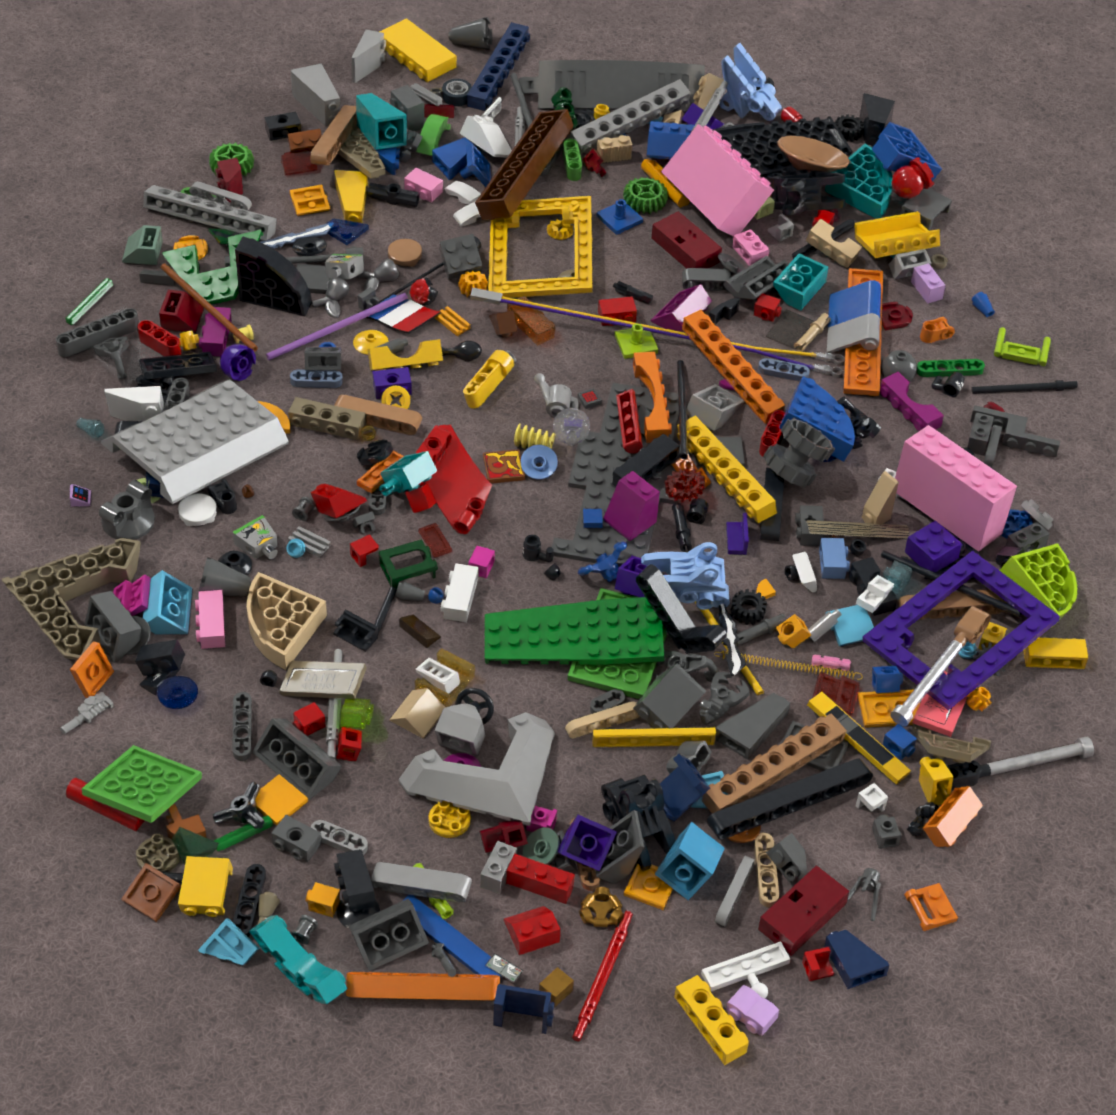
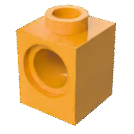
M796 614L776 627L781 643L783 645L787 644L791 648H795L811 636L804 621Z
M315 882L313 889H309L305 901L308 902V910L333 918L340 902V889Z

